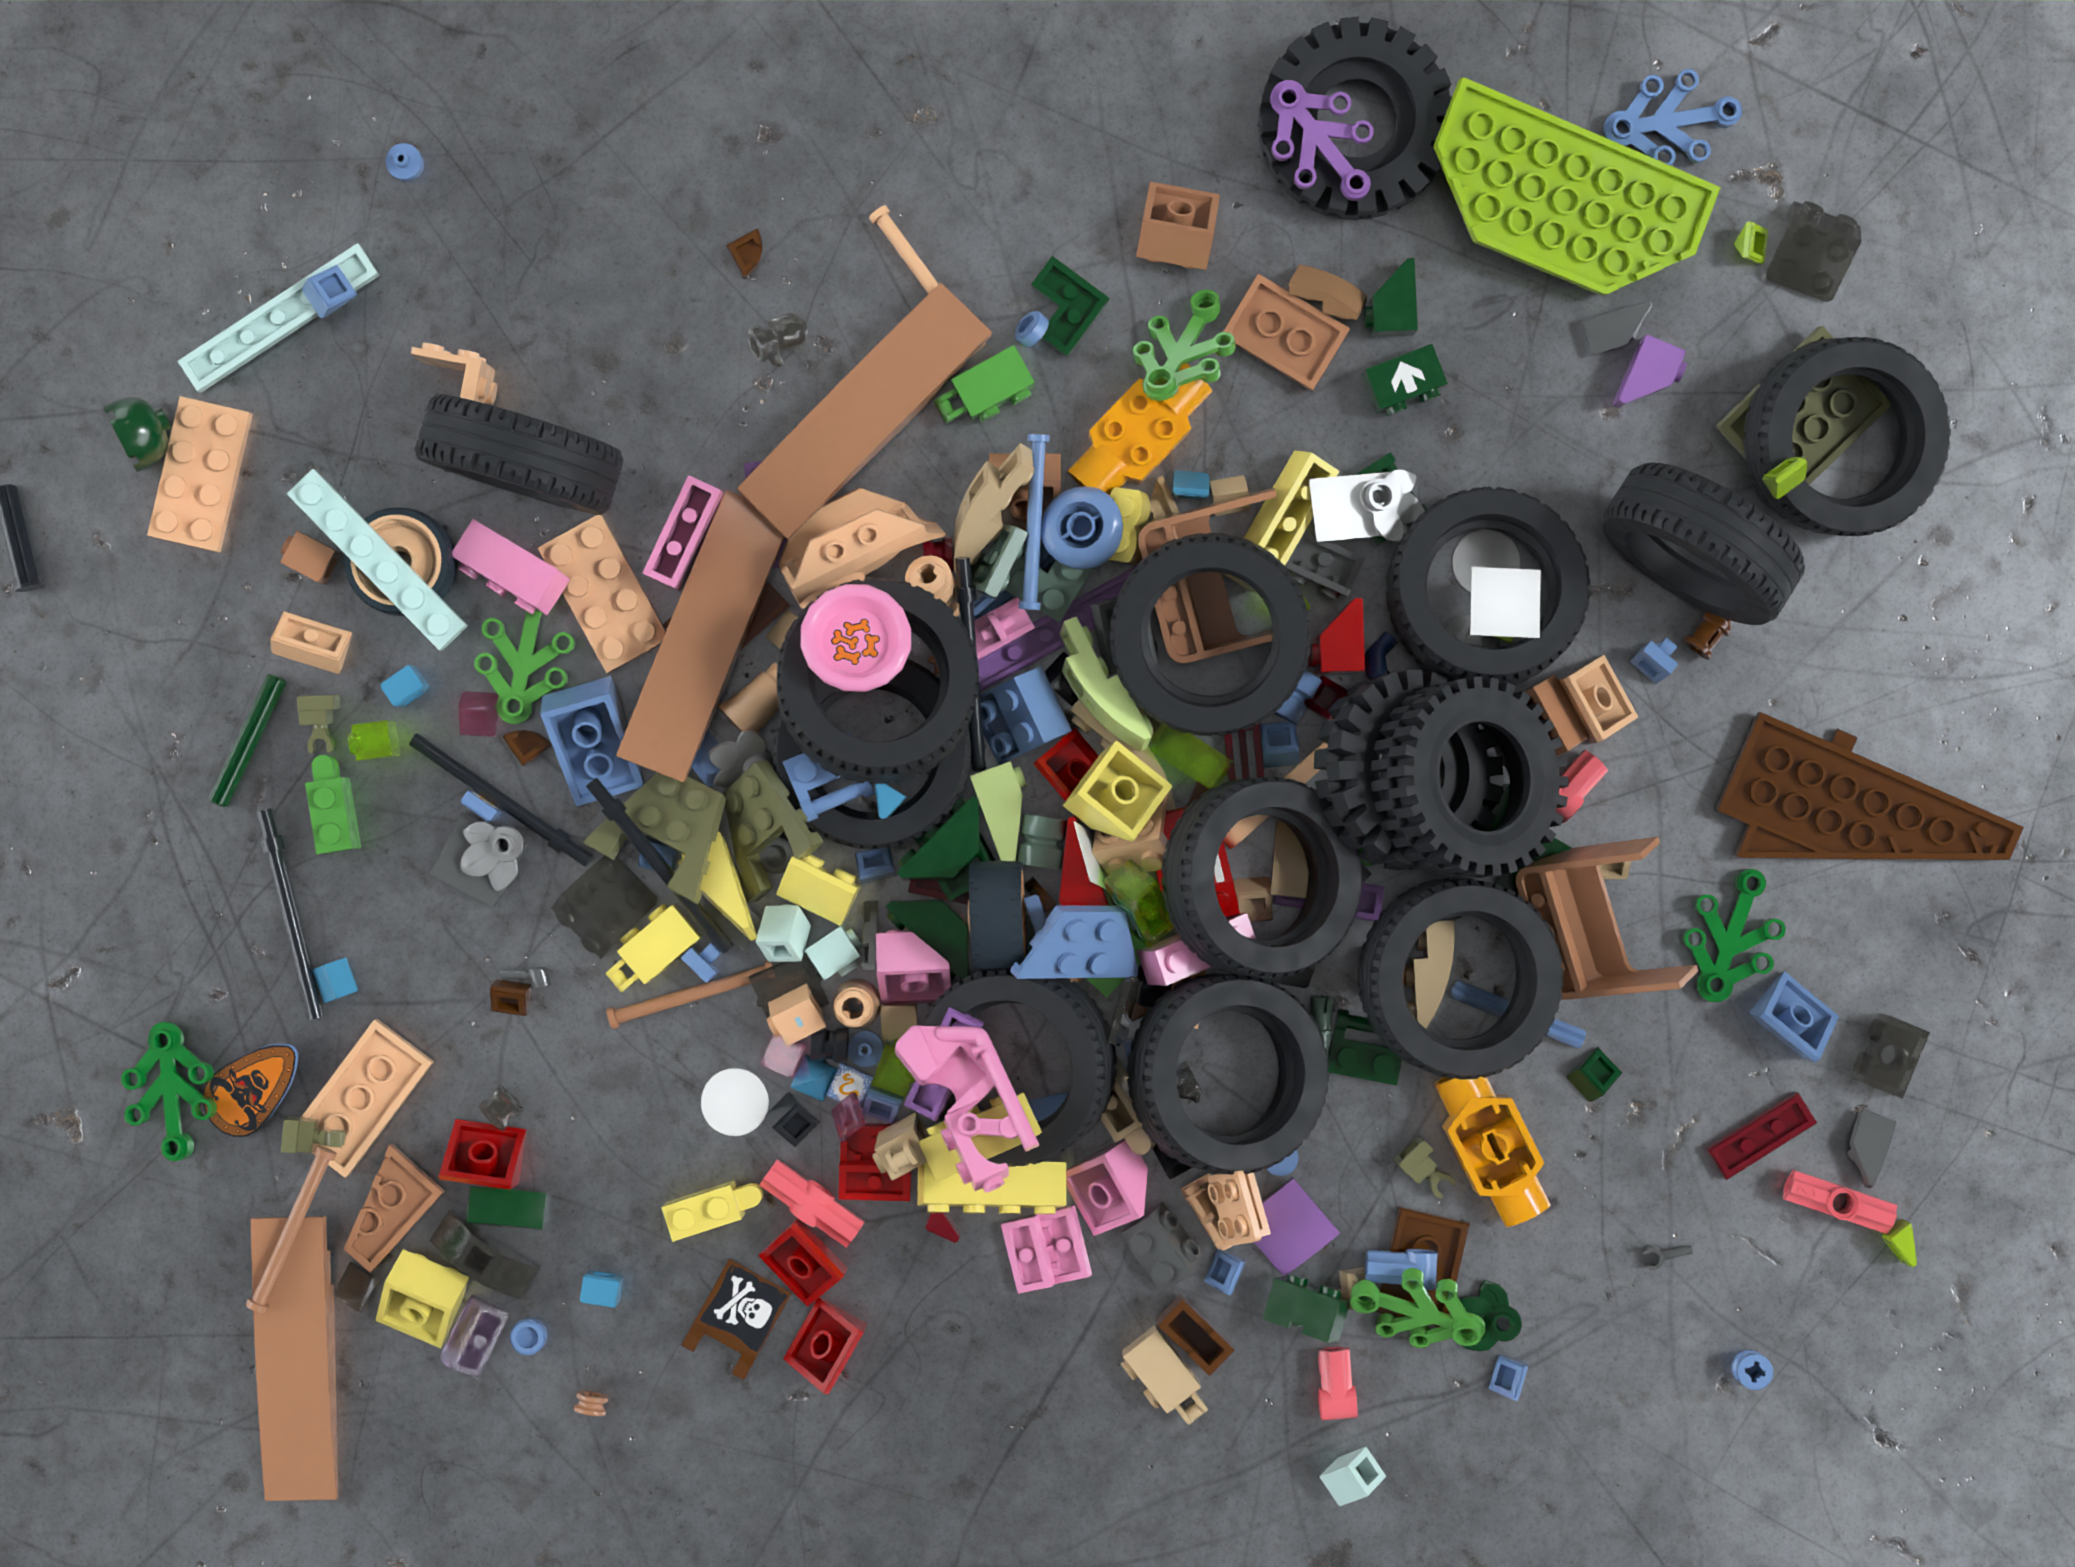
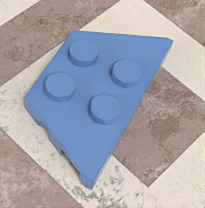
M1056 906L1046 919L1044 927L1037 931L1029 942L1033 947L1021 964L1015 962L1010 971L1017 979L1137 977L1138 968L1126 912L1120 906Z

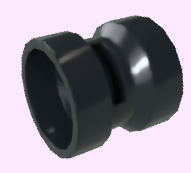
M838 1027L835 1031L823 1028L811 1034L810 1061L822 1062L824 1059H832L835 1063L846 1064L849 1028Z

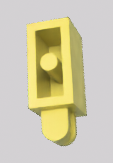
M662 904L648 916V919L651 921L650 924L641 931L635 927L620 939L623 946L617 952L622 959L605 974L621 993L638 979L643 984L649 983L703 937L677 904H673L669 908ZM626 963L635 973L629 979L620 969Z
M732 1180L666 1202L661 1208L672 1242L741 1220L745 1215L744 1210L755 1207L760 1203L763 1198V1189L757 1183L736 1187L735 1181Z

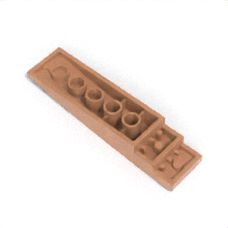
M940 283L785 437L738 486L737 491L789 540L940 393V389L966 365V360L992 336V332L954 294Z
M729 490L724 492L616 754L617 757L683 783L687 779L698 749L701 748L712 717L715 716L717 706L721 701L785 538L742 495Z
M326 1215L305 1216L266 1304L269 1305L267 1312L261 1314L253 1311L259 1431L265 1501L338 1499L334 1283H331L330 1250H327ZM289 1216L251 1218L253 1296Z

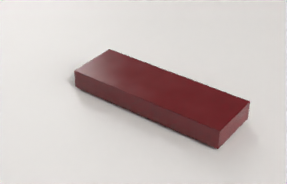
M1794 1092L1705 1149L1723 1178L1728 1180L1817 1124V1121L1800 1094Z

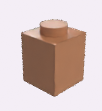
M296 531L294 536L290 535L284 542L281 549V554L284 556L280 563L318 583L327 585L343 553L305 533Z

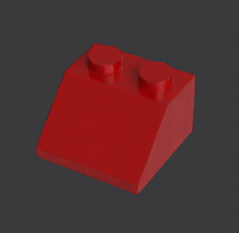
M1355 598L1348 602L1314 638V644L1310 646L1308 667H1314L1315 675L1358 674L1365 671L1363 598Z

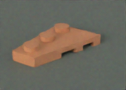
M392 1143L389 1144L386 1150L385 1158L372 1182L371 1190L344 1247V1250L369 1273L374 1271L445 1192Z

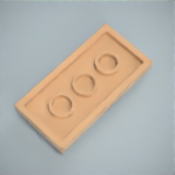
M182 396L179 397L147 536L221 553L252 421V413Z
M596 515L538 547L544 561L570 579L562 593L607 674L661 645L666 629L663 627L661 620L603 515Z
M378 1019L371 1023L302 1115V1117L309 1119H319L318 1130L346 1131L345 1145H342L341 1148L324 1146L337 1153L334 1161L330 1160L328 1165L345 1178L351 1174L434 1063L432 1059Z

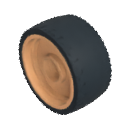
M402 507L383 509L364 519L399 555L407 553L411 559L410 567L441 599L446 597L455 580L457 560L452 555L454 544L449 534L435 519L423 512ZM344 554L345 573L350 586L364 603L379 612L393 616H405L356 564Z
M985 861L970 864L968 926L974 969H1011L1015 962L1021 964L1026 958V907L1023 899L1025 898L1022 862Z

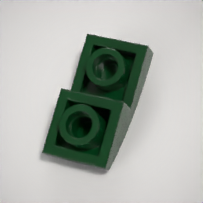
M470 1186L465 1223L541 1230L543 1228L547 1193Z

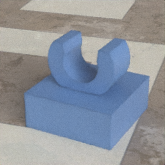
M1667 637L1664 638L1661 644L1658 643L1657 645L1650 641L1639 649L1629 662L1652 682L1658 684L1669 676L1678 665L1670 657L1677 646Z
M711 942L702 952L695 946L691 947L681 959L702 980L708 983L719 972L712 963L722 952Z

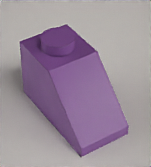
M1646 334L1638 342L1612 405L1620 408L1664 390L1672 385L1674 381L1679 383L1687 367V363L1683 361L1686 350Z

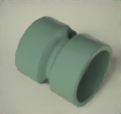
M1023 814L1020 833L1025 837V841L1018 845L1016 862H1022L1023 865L1061 870L1064 850L1059 846V843L1066 840L1068 820Z

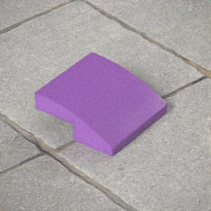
M1291 1177L1268 1198L1262 1199L1271 1234L1261 1237L1260 1241L1254 1243L1284 1277L1327 1245L1340 1232L1296 1180Z

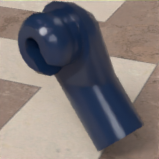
M1386 631L1380 635L1364 654L1365 675L1368 680L1369 678L1390 673L1387 670L1385 656L1398 642Z

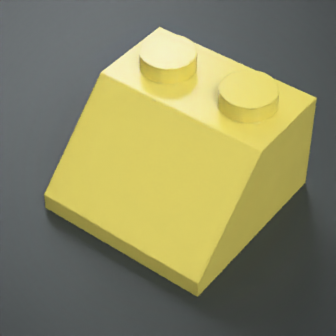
M1116 740L1101 752L1063 806L1091 829L1132 842L1170 791L1172 785Z
M403 1249L385 1280L375 1321L442 1348L464 1298L469 1277L461 1274L454 1268L444 1267L428 1260L421 1254L411 1253Z

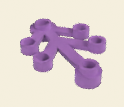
M1285 80L1278 83L1273 88L1270 96L1271 106L1279 114L1277 137L1271 148L1273 157L1279 161H1286L1292 156L1294 144L1290 136L1294 118L1303 129L1299 168L1294 175L1296 186L1300 189H1309L1314 185L1317 178L1316 171L1314 170L1317 147L1341 177L1340 190L1343 196L1351 201L1363 199L1370 189L1371 182L1369 176L1362 170L1353 169L1329 137L1353 140L1356 144L1364 145L1371 140L1374 134L1371 123L1365 120L1358 121L1355 124L1315 120L1307 109L1330 110L1335 116L1345 115L1351 107L1349 95L1344 92H1336L1332 96L1306 93L1303 86L1296 81ZM1286 92L1294 94L1295 102L1291 104L1285 103L1282 95ZM1337 98L1343 99L1346 102V108L1343 110L1336 109L1333 101ZM1358 127H1365L1369 132V136L1359 138L1356 135V129ZM1279 143L1287 144L1289 153L1285 155L1279 154L1276 146ZM1306 171L1310 173L1312 180L1309 183H1302L1298 175ZM1355 177L1361 179L1363 187L1353 189L1350 186V180Z

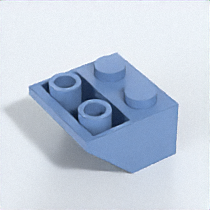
M1042 666L1016 676L980 695L983 734L998 766L1072 731Z

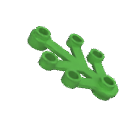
M1200 290L1191 297L1190 302L1193 316L1177 343L1171 333L1168 318L1165 316H1155L1149 320V334L1151 338L1159 341L1167 361L1164 366H1159L1155 359L1154 345L1151 342L1141 341L1134 345V360L1138 365H1142L1147 373L1143 381V390L1148 398L1156 401L1167 400L1178 392L1181 385L1197 379L1209 383L1220 378V364L1215 358H1205L1198 365L1179 371L1181 365L1213 353L1226 357L1233 354L1236 349L1234 336L1229 332L1218 333L1214 338L1194 345L1205 324L1214 321L1220 313V301L1216 292Z
M535 610L533 615L526 612L518 651L506 635L505 625L501 620L488 618L482 624L483 635L493 640L514 672L511 687L497 669L498 661L494 655L489 653L479 654L474 661V666L479 673L487 677L499 695L496 704L497 713L503 721L510 724L525 722L532 713L535 701L553 689L563 688L568 682V675L565 670L553 667L546 672L544 680L526 690L530 674L559 655L572 652L575 647V640L572 635L566 632H559L553 637L552 643L533 655L540 618L544 615L538 610ZM496 622L499 625V632L491 636L487 631V627L490 623ZM563 636L568 637L570 641L569 647L565 650L559 649L557 645L558 640ZM485 657H489L492 660V667L487 671H484L480 666L481 660ZM559 671L563 677L562 682L558 685H553L550 681L551 674ZM513 699L518 700L520 703V709L516 713H511L508 709V704Z
M1416 1268L1404 1270L1401 1283L1402 1288L1411 1294L1416 1303L1381 1293L1375 1283L1369 1280L1357 1282L1351 1290L1350 1305L1359 1313H1372L1379 1307L1407 1315L1396 1318L1392 1314H1380L1376 1318L1375 1331L1381 1337L1388 1338L1398 1332L1410 1330V1344L1416 1348H1425L1431 1343L1451 1338L1460 1345L1472 1346L1477 1344L1485 1333V1322L1481 1317L1466 1312L1458 1298V1285L1451 1279H1442L1436 1284V1298L1438 1301L1445 1303L1450 1314L1438 1311L1423 1286V1272ZM1435 1324L1441 1327L1430 1329L1427 1325Z

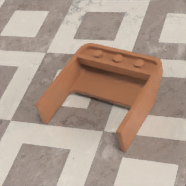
M1275 488L1188 510L1146 524L1138 536L1142 560L1152 551L1174 539L1198 533H1212L1209 524L1211 514L1277 497ZM1203 572L1187 576L1170 586L1155 604L1166 651L1170 658L1178 663H1189L1273 641V629L1252 635H1242L1238 632L1222 573Z
M1658 837L1575 847L1533 861V863L1523 867L1517 873L1516 886L1519 895L1524 898V901L1530 902L1541 913L1542 920H1546L1555 936L1554 942L1558 943L1559 952L1562 957L1561 968H1563L1564 983L1561 989L1562 999L1681 989L1698 972L1696 965L1636 970L1629 964L1599 865L1644 859L1660 844Z

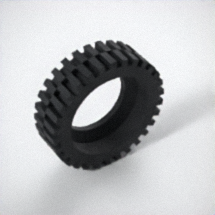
M1471 677L1423 688L1416 691V695L1408 696L1401 701L1403 706L1394 708L1389 714L1394 721L1384 723L1380 730V733L1388 738L1376 741L1373 751L1382 754V759L1371 762V771L1380 772V780L1371 781L1372 792L1381 791L1383 799L1374 802L1376 812H1387L1388 818L1380 823L1384 831H1396L1397 834L1390 841L1395 848L1408 846L1403 856L1409 862L1419 861L1417 868L1424 872L1434 871L1433 876L1439 878L1450 877V880L1476 879L1516 872L1518 868L1526 867L1533 863L1531 857H1539L1545 852L1546 849L1542 844L1551 843L1556 836V833L1549 827L1561 826L1564 816L1556 813V808L1566 807L1568 797L1559 795V788L1569 787L1568 776H1559V768L1567 766L1566 756L1556 757L1555 749L1563 745L1560 737L1550 738L1548 732L1555 728L1551 720L1538 719L1544 711L1538 703L1526 705L1531 696L1524 691L1514 693L1515 685L1508 682L1499 684V679L1491 677L1482 679V677ZM1474 722L1481 724L1494 737L1504 755L1509 772L1510 794L1508 807L1498 829L1491 832L1473 829L1460 821L1449 808L1440 784V761L1446 743L1459 728Z

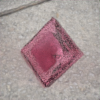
M851 1092L831 1110L840 1142H845L866 1124V1116L855 1092Z

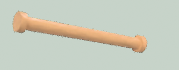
M886 205L881 206L869 216L870 221L873 224L877 223L929 294L939 284L888 215L890 213ZM984 343L974 354H976L978 351L986 346V343Z

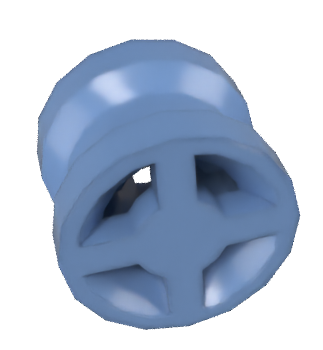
M1752 1349L1743 1350L1733 1358L1731 1369L1734 1378L1746 1388L1760 1390L1771 1382L1773 1367L1770 1361L1759 1352Z

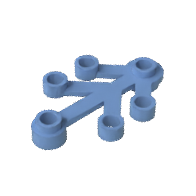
M1685 69L1676 77L1675 86L1653 116L1638 118L1649 100L1656 98L1664 88V83L1659 76L1649 75L1642 81L1640 92L1627 110L1616 111L1606 119L1603 132L1605 138L1624 146L1632 145L1641 153L1658 160L1659 152H1665L1669 155V162L1666 164L1671 166L1676 157L1674 150L1666 145L1658 147L1642 134L1655 131L1685 152L1691 162L1699 164L1710 156V145L1704 140L1695 141L1677 127L1714 122L1718 127L1729 128L1741 118L1742 106L1737 99L1727 96L1719 99L1710 107L1674 112L1685 95L1692 92L1699 83L1698 74L1692 69ZM1682 76L1691 77L1693 85L1690 87L1684 86L1681 82ZM1649 81L1655 82L1658 87L1657 92H1649L1646 89V83ZM1724 105H1730L1734 109L1733 116H1726L1723 113L1722 108ZM1617 123H1625L1628 126V133H1619L1616 128ZM1694 146H1700L1704 149V157L1694 155Z

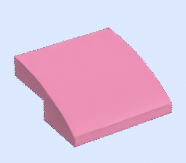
M1075 1205L1056 1209V1214L1053 1215L1033 1214L1001 1224L1018 1294L1049 1288L1058 1283L1087 1278L1092 1275Z

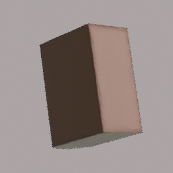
M1837 728L1830 742L1852 752L1857 737Z

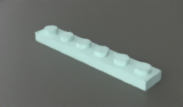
M355 244L178 360V363L195 389L202 393L319 316L302 291L308 278L338 265L356 292L379 277L380 274L361 245Z
M312 469L287 493L438 650L443 651L468 626L317 470Z

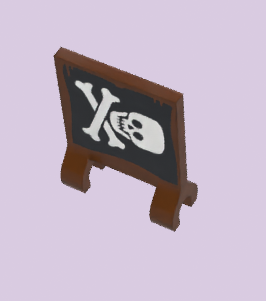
M729 1258L681 1346L694 1352L704 1334L712 1337L741 1354L732 1374L744 1380L792 1293Z

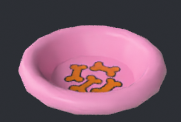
M845 584L826 591L809 607L801 624L800 647L808 667L824 683L842 691L867 692L887 684L903 669L911 651V627L903 608L888 593L870 585Z

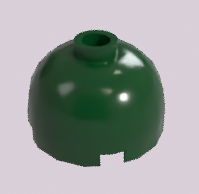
M133 397L120 399L103 407L107 414L112 411L114 412L116 417L109 421L129 458L135 456L138 458L140 463L133 465L137 472L150 467L166 453L169 443L166 430L172 427L162 408L155 411L147 401Z

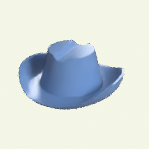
M1085 486L1062 492L1047 506L1041 519V540L1044 547L1054 559L1072 568L1089 569L1105 563L1114 555L1121 542L1123 523L1120 510L1111 496L1098 488Z

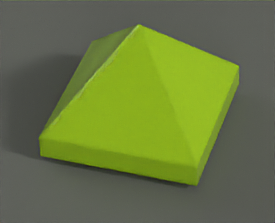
M1746 222L1734 245L1743 258L1758 265H1764L1769 231L1754 222Z

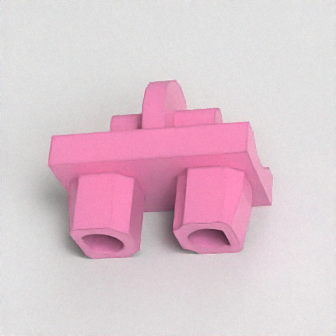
M1018 597L975 620L978 660L1035 629L1025 609H1018L1020 601Z

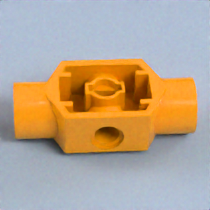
M1185 363L1181 365L1179 371L1190 368L1191 366ZM1139 378L1089 430L1088 436L1091 446L1067 470V473L1080 487L1098 488L1110 495L1114 487L1121 488L1126 481L1140 485L1189 434L1191 426L1188 417L1212 393L1211 387L1207 382L1197 379L1179 386L1178 392L1173 397L1167 400L1156 401L1145 395L1143 390L1144 379Z
M1480 1076L1478 1079L1466 1080L1442 1077L1436 1081L1434 1085L1449 1113L1442 1128L1473 1190L1479 1196L1491 1197L1505 1227L1523 1223L1548 1209L1550 1202L1536 1176L1544 1165V1161L1513 1099L1506 1094H1495L1487 1077L1483 1078Z

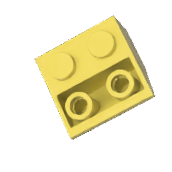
M812 854L799 859L792 856L776 895L842 926L861 888L860 885L855 883L857 877L840 868L835 869L834 873L823 868L825 861Z

